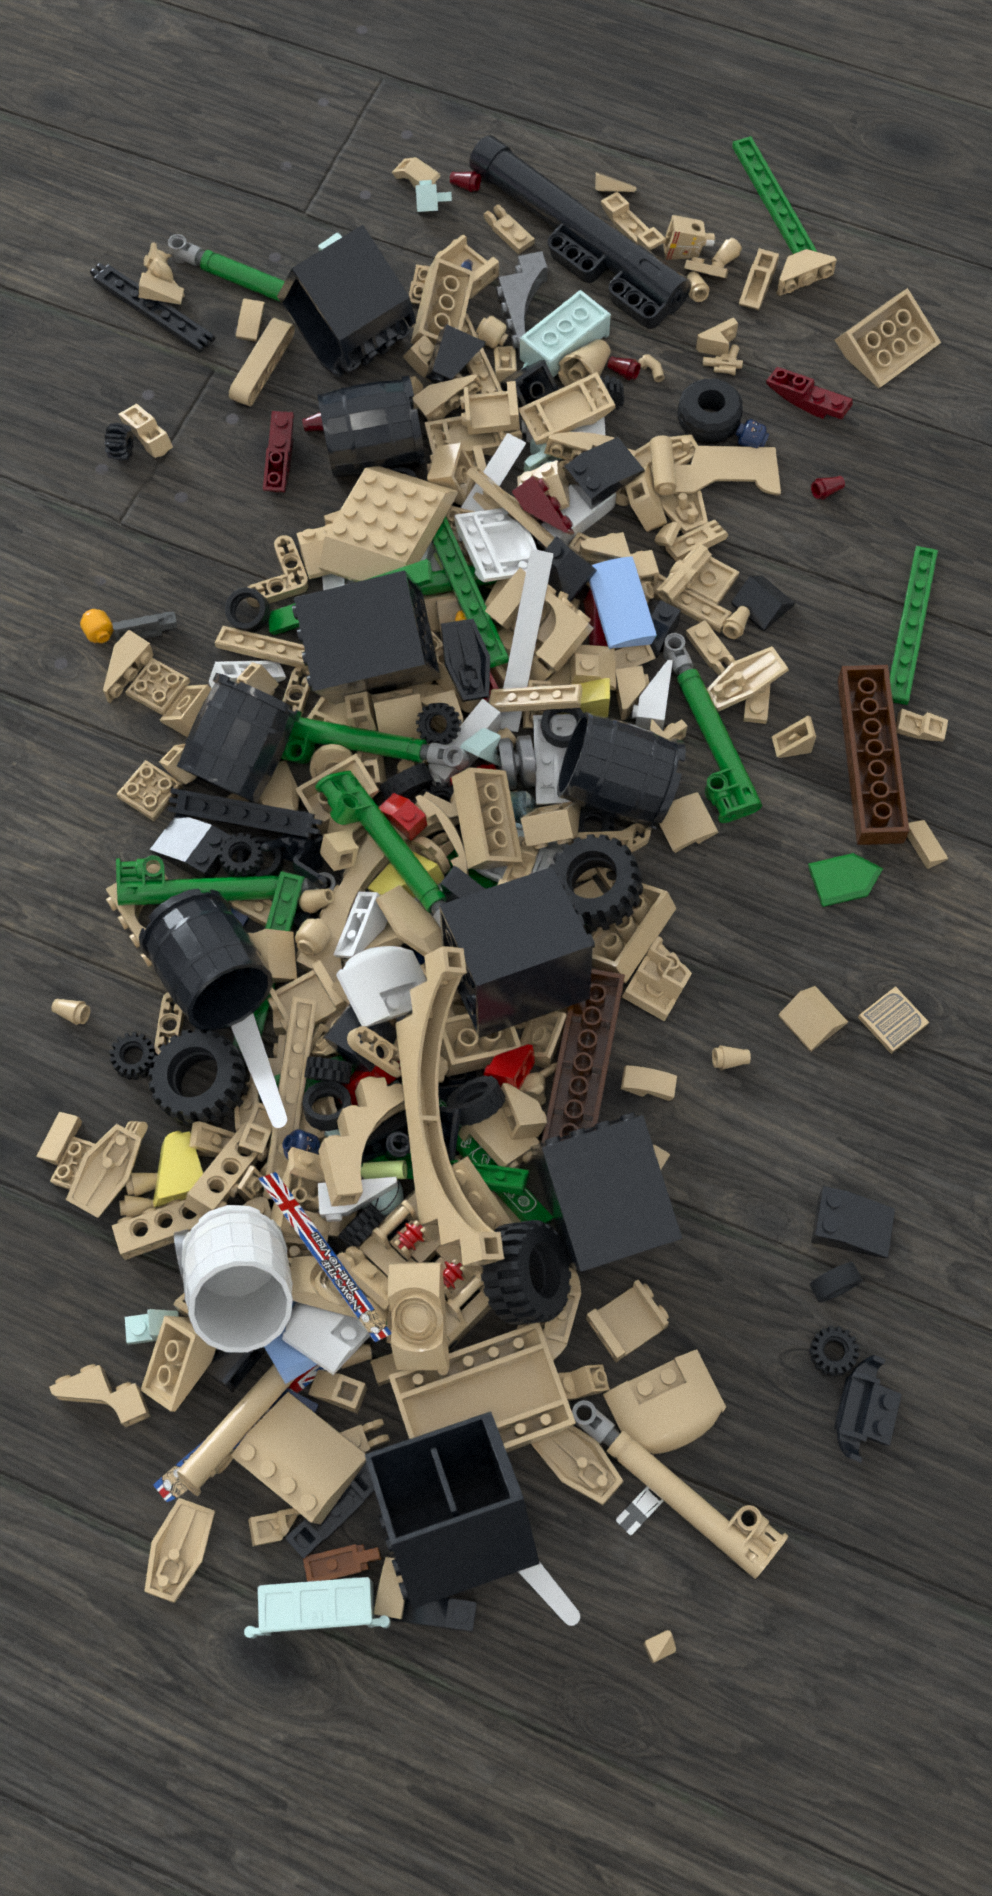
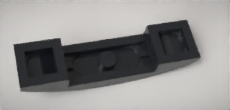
M367 1462L321 1524L311 1523L308 1519H305L285 1538L303 1559L337 1531L375 1492Z

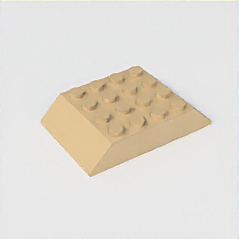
M380 466L365 468L325 535L319 570L359 582L419 562L457 497L458 491Z
M533 1323L449 1353V1370H402L388 1375L409 1439L491 1411L506 1452H510L551 1437L576 1424L540 1323Z

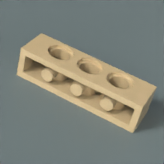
M246 1122L239 1128L187 1193L184 1206L202 1217L209 1211L227 1206L228 1203L226 1201L229 1197L234 1198L238 1194L237 1187L250 1166L255 1167L254 1165L258 1160L262 1162L268 1155V1143L263 1155L239 1147L247 1124ZM240 1154H246L248 1157L241 1156ZM225 1171L233 1172L234 1175H229ZM211 1189H216L220 1191V1193H214L211 1191Z
M176 1199L168 1202L166 1207L147 1209L142 1212V1215L134 1218L124 1217L118 1220L117 1224L112 1225L120 1255L124 1260L175 1243L174 1232L186 1229L191 1231L199 1223L201 1216L196 1215L193 1219H186L185 1215L190 1211V1209L184 1206L186 1200ZM167 1218L173 1219L171 1226L168 1228L161 1227L163 1220ZM141 1227L148 1228L146 1235L142 1237L136 1236L138 1229Z

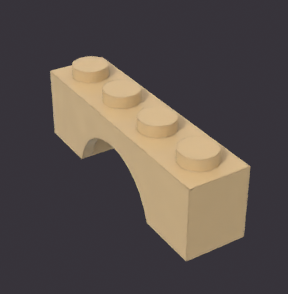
M366 691L344 696L347 717L351 726L378 731L371 695ZM357 751V755L377 788L380 789V785L387 781L383 756Z

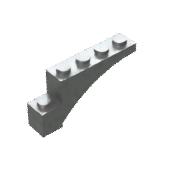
M542 251L518 256V265L515 266L516 274L499 277V286L496 287L497 298L502 300V314L507 316V330L512 332L513 335L511 336L513 349L517 348L519 357L520 337L526 333L525 318L528 307L541 284L547 282V265Z

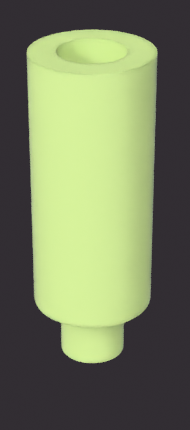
M405 1160L363 1163L360 1174L363 1179L388 1177L406 1179L407 1164Z

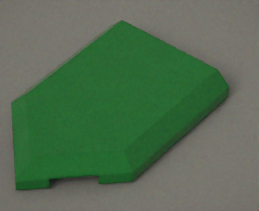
M854 853L808 864L822 907L867 897L883 868Z

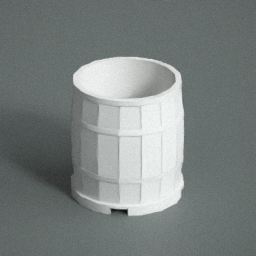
M227 1205L207 1212L199 1219V1223L187 1233L182 1245L181 1264L184 1270L185 1301L194 1331L208 1345L225 1352H249L264 1347L283 1332L291 1318L292 1311L291 1271L287 1258V1244L281 1227L273 1219L271 1220L268 1216L260 1214V1210L250 1206Z

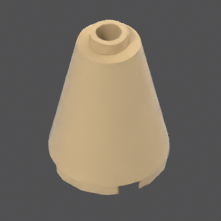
M597 339L563 357L559 362L560 370L558 371L562 384L566 387L596 372L600 376L611 353L609 345L605 341Z

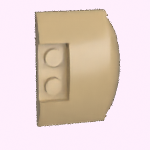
M698 1350L676 1357L674 1360L630 1381H626L603 1394L620 1432L624 1430L631 1436L632 1440L638 1442L652 1455L670 1452L695 1441L715 1424L714 1422L719 1417L721 1411L723 1413L726 1408Z

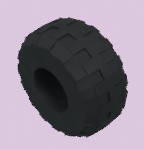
M706 378L693 382L685 388L679 400V425L687 435H692L694 439L700 442L714 443L726 440L735 433L741 423L743 413L742 398L733 386L719 379ZM704 409H713L717 412H707Z

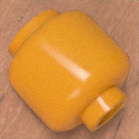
M90 609L83 614L80 627L87 639L93 643L107 642L114 631L108 615L103 610Z

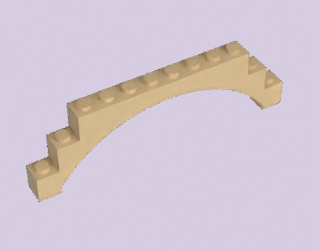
M428 792L424 794L423 797L441 808L455 826L460 825L454 793L450 803ZM417 801L415 805L423 812L420 804ZM437 815L431 819L427 818L428 826L417 836L427 837L444 829ZM396 829V831L399 833V835L402 837V839L409 847L412 841H409L399 830ZM368 832L365 843L359 846L355 867L345 869L343 881L333 889L334 901L323 907L320 912V919L327 923L331 931V938L323 952L319 954L307 955L299 949L296 954L298 967L306 972L313 970L312 964L321 961L333 983L338 980L336 974L340 969L343 970L342 960L345 959L335 957L334 952L359 891L365 892L374 878L389 863V860ZM344 1010L323 1021V1025L331 1028L332 1022L340 1017Z
M442 946L425 955L428 981L410 989L413 1015L395 1023L418 1218L421 1225L439 1226L441 1245L461 1246L463 1266L487 1265L504 1259L501 1232H494L488 1227L464 1196L448 1158L440 1121L438 1073L443 1032L455 991L462 975L467 973L464 948Z

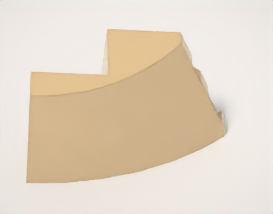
M657 936L622 998L665 1021L692 973L679 961L674 952L670 953L662 944L663 939Z

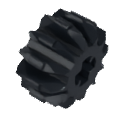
M110 423L106 428V435L104 436L107 456L114 460H128L132 455V448H134L131 427L122 423Z

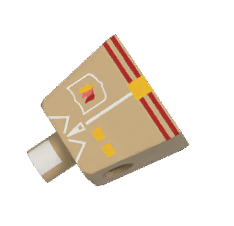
M672 215L665 236L666 242L663 243L665 260L699 257L703 246L713 247L715 241L714 233H705L702 220Z

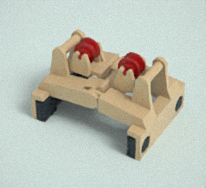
M415 1190L357 1246L358 1250L364 1253L365 1259L370 1261L387 1277L389 1264L416 1263L411 1257L417 1263H428L435 1255L439 1257L435 1263H442L444 1294L448 1300H445L448 1351L492 1309L488 1303L489 1298L485 1296L483 1290L485 1286L484 1282L481 1281L482 1267L480 1265L463 1266L460 1245H441L439 1226L421 1225L419 1223ZM397 1233V1235L389 1243V1240ZM391 1245H392L403 1257H401V1256L391 1247ZM479 1289L481 1292L461 1311L460 1307Z

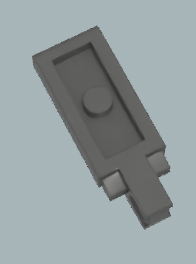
M163 612L162 614L147 615L112 623L117 642L128 630L145 639L160 636L165 630L178 628L174 612Z

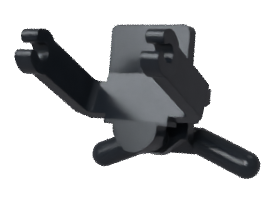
M285 833L277 839L261 844L263 852L286 847L281 852L282 859L293 862V869L299 876L305 877L319 889L327 887V879L316 872L323 866L320 854L323 836L312 839Z

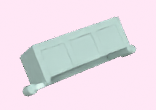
M578 291L520 337V360L525 363L523 368L540 360H545L552 377H554L560 370L559 362L563 357L594 340L609 336L611 314L584 292Z
M369 1577L260 1585L258 1587L259 1628L247 1626L244 1634L246 1637L253 1639L260 1635L269 1636L271 1632L358 1625H367L370 1628L376 1626L388 1628L391 1621L385 1615L375 1619L373 1582Z

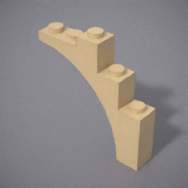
M366 1077L361 1079L355 1090L358 1106L352 1105L343 1108L338 1117L337 1124L340 1136L331 1135L324 1138L318 1151L331 1207L358 1203L363 1193L360 1173L362 1153L366 1141L381 1123L396 1113L406 1110L402 1084L397 1083L387 1086L385 1077Z

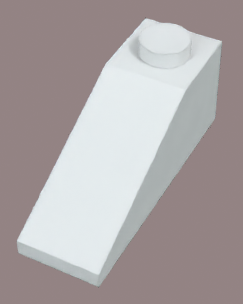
M667 660L640 695L639 704L634 705L632 718L636 719V726L650 730L651 720H654L663 731L673 660Z
M273 661L215 662L209 684L211 688L214 686L213 678L216 673L231 677L230 680L236 683L237 678L252 662L261 664L277 682L285 680L286 676L280 663Z
M358 892L334 952L335 957L351 958L362 952L385 928L388 920L376 902L377 897L381 896L378 892Z
M397 1178L361 1180L363 1193L358 1203L331 1207L326 1183H318L320 1216L326 1218L327 1222L341 1221L343 1216L351 1215L398 1186Z

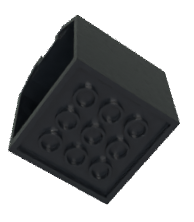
M361 225L294 266L277 295L321 365L337 378L344 375L341 367L349 374L361 364L364 367L370 364L378 354L380 356L386 354L396 342L409 336L410 331L406 322L410 328L417 323L409 295L364 225Z

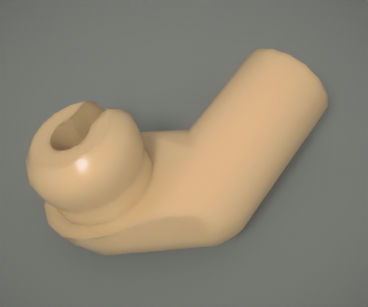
M649 354L643 355L638 361L642 369L649 367L652 370L654 381H663L665 377L661 363Z

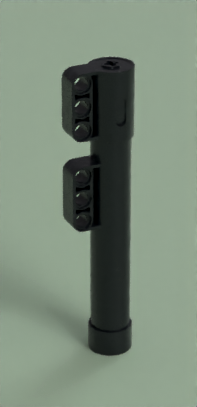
M492 135L485 136L474 147L469 160L471 170L480 174L488 183L495 184L555 229L548 238L551 257L585 283L596 281L607 268L616 274L609 284L612 303L647 329L656 328L668 315L675 313L686 301L692 284L687 277L646 247L636 244L512 153V150Z

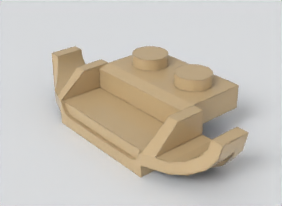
M570 1267L569 1271H571L572 1279L569 1281L571 1290L567 1295V1304L563 1307V1311L553 1320L540 1323L553 1360L567 1346L581 1297V1286L577 1271ZM530 1324L518 1325L517 1329L528 1326Z

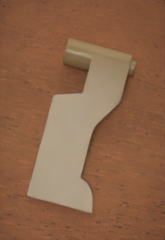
M657 436L650 440L654 490L661 495L694 494L715 481L755 482L756 486L765 493L778 496L781 494L775 447H759L756 449L753 447L696 446L691 465H674L671 438L668 436Z

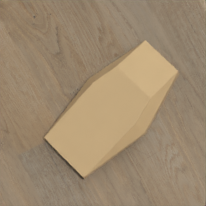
M693 436L670 437L672 440L674 465H686L691 462L695 448L698 446ZM649 442L636 450L635 458L641 466L649 463L653 474Z
M700 490L694 494L661 495L658 493L663 511L673 522H679L682 525L680 530L684 534L708 523Z
M772 646L732 662L707 688V691L719 712L754 696L789 671V669Z
M286 760L279 762L258 804L298 811L300 797L295 790L297 784Z
M399 885L377 897V904L400 940L424 957L442 947L441 928L431 914L403 887Z
M118 1124L112 1127L84 1154L66 1200L99 1218L129 1181L142 1138Z
M573 1425L551 1437L531 1444L562 1483L601 1505H604L623 1483L622 1478L600 1444Z
M178 1498L151 1543L145 1593L172 1603L176 1602L203 1562L215 1515L214 1510Z

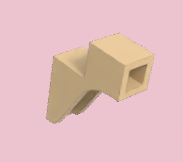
M623 532L611 533L598 538H587L580 541L579 554L589 563L597 564L612 559L633 556L640 581H649L652 586L658 585L659 570L653 551H638L630 554Z
M330 816L328 834L323 836L320 854L333 871L355 867L359 849L356 842L365 836L367 831L360 822L341 825L336 823Z
M88 1365L80 1370L81 1373L73 1377L70 1375L63 1376L55 1381L56 1384L49 1387L51 1393L62 1401L98 1403L111 1406L116 1411L121 1424L125 1427L151 1417L140 1387L136 1383L131 1384V1382H127L118 1386L116 1392H112L105 1370L100 1365Z

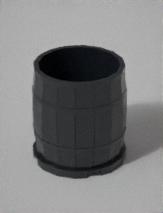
M409 375L401 376V380L371 382L343 387L324 394H317L333 478L360 476L364 469L368 467L380 466L391 470L417 463V466L425 464V460H423L425 456L417 409H413L414 392Z
M216 673L213 678L215 684L204 700L193 723L177 767L258 804L288 744L294 722H299L302 712L297 709L295 712L289 710V704L241 681L238 684L231 681V677Z
M585 712L580 717L569 740L559 772L557 795L559 798L569 800L585 809H590L622 821L642 824L645 829L654 831L657 828L653 826L654 823L663 822L677 792L682 774L676 771L678 762L685 761V742L676 738L669 740L653 731L616 720L615 718H607Z
M199 889L187 890L170 897L149 915L151 922L147 925L146 929L142 928L139 934L140 949L152 962L155 972L173 998V1001L187 1016L188 1021L197 1029L208 1031L210 1029L219 1030L230 1027L254 1013L267 999L273 986L272 973L267 968L260 951L242 926V923L232 914L230 904L219 891L211 889L210 892L201 893Z

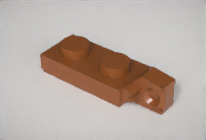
M354 1544L307 1556L303 1559L307 1582L335 1580L363 1573L362 1571L369 1570L368 1563L381 1560V1555L378 1547L365 1550L363 1544Z

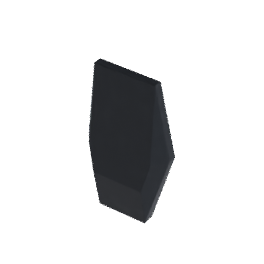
M474 619L442 623L441 634L445 667L461 701L467 702L488 698L490 655Z

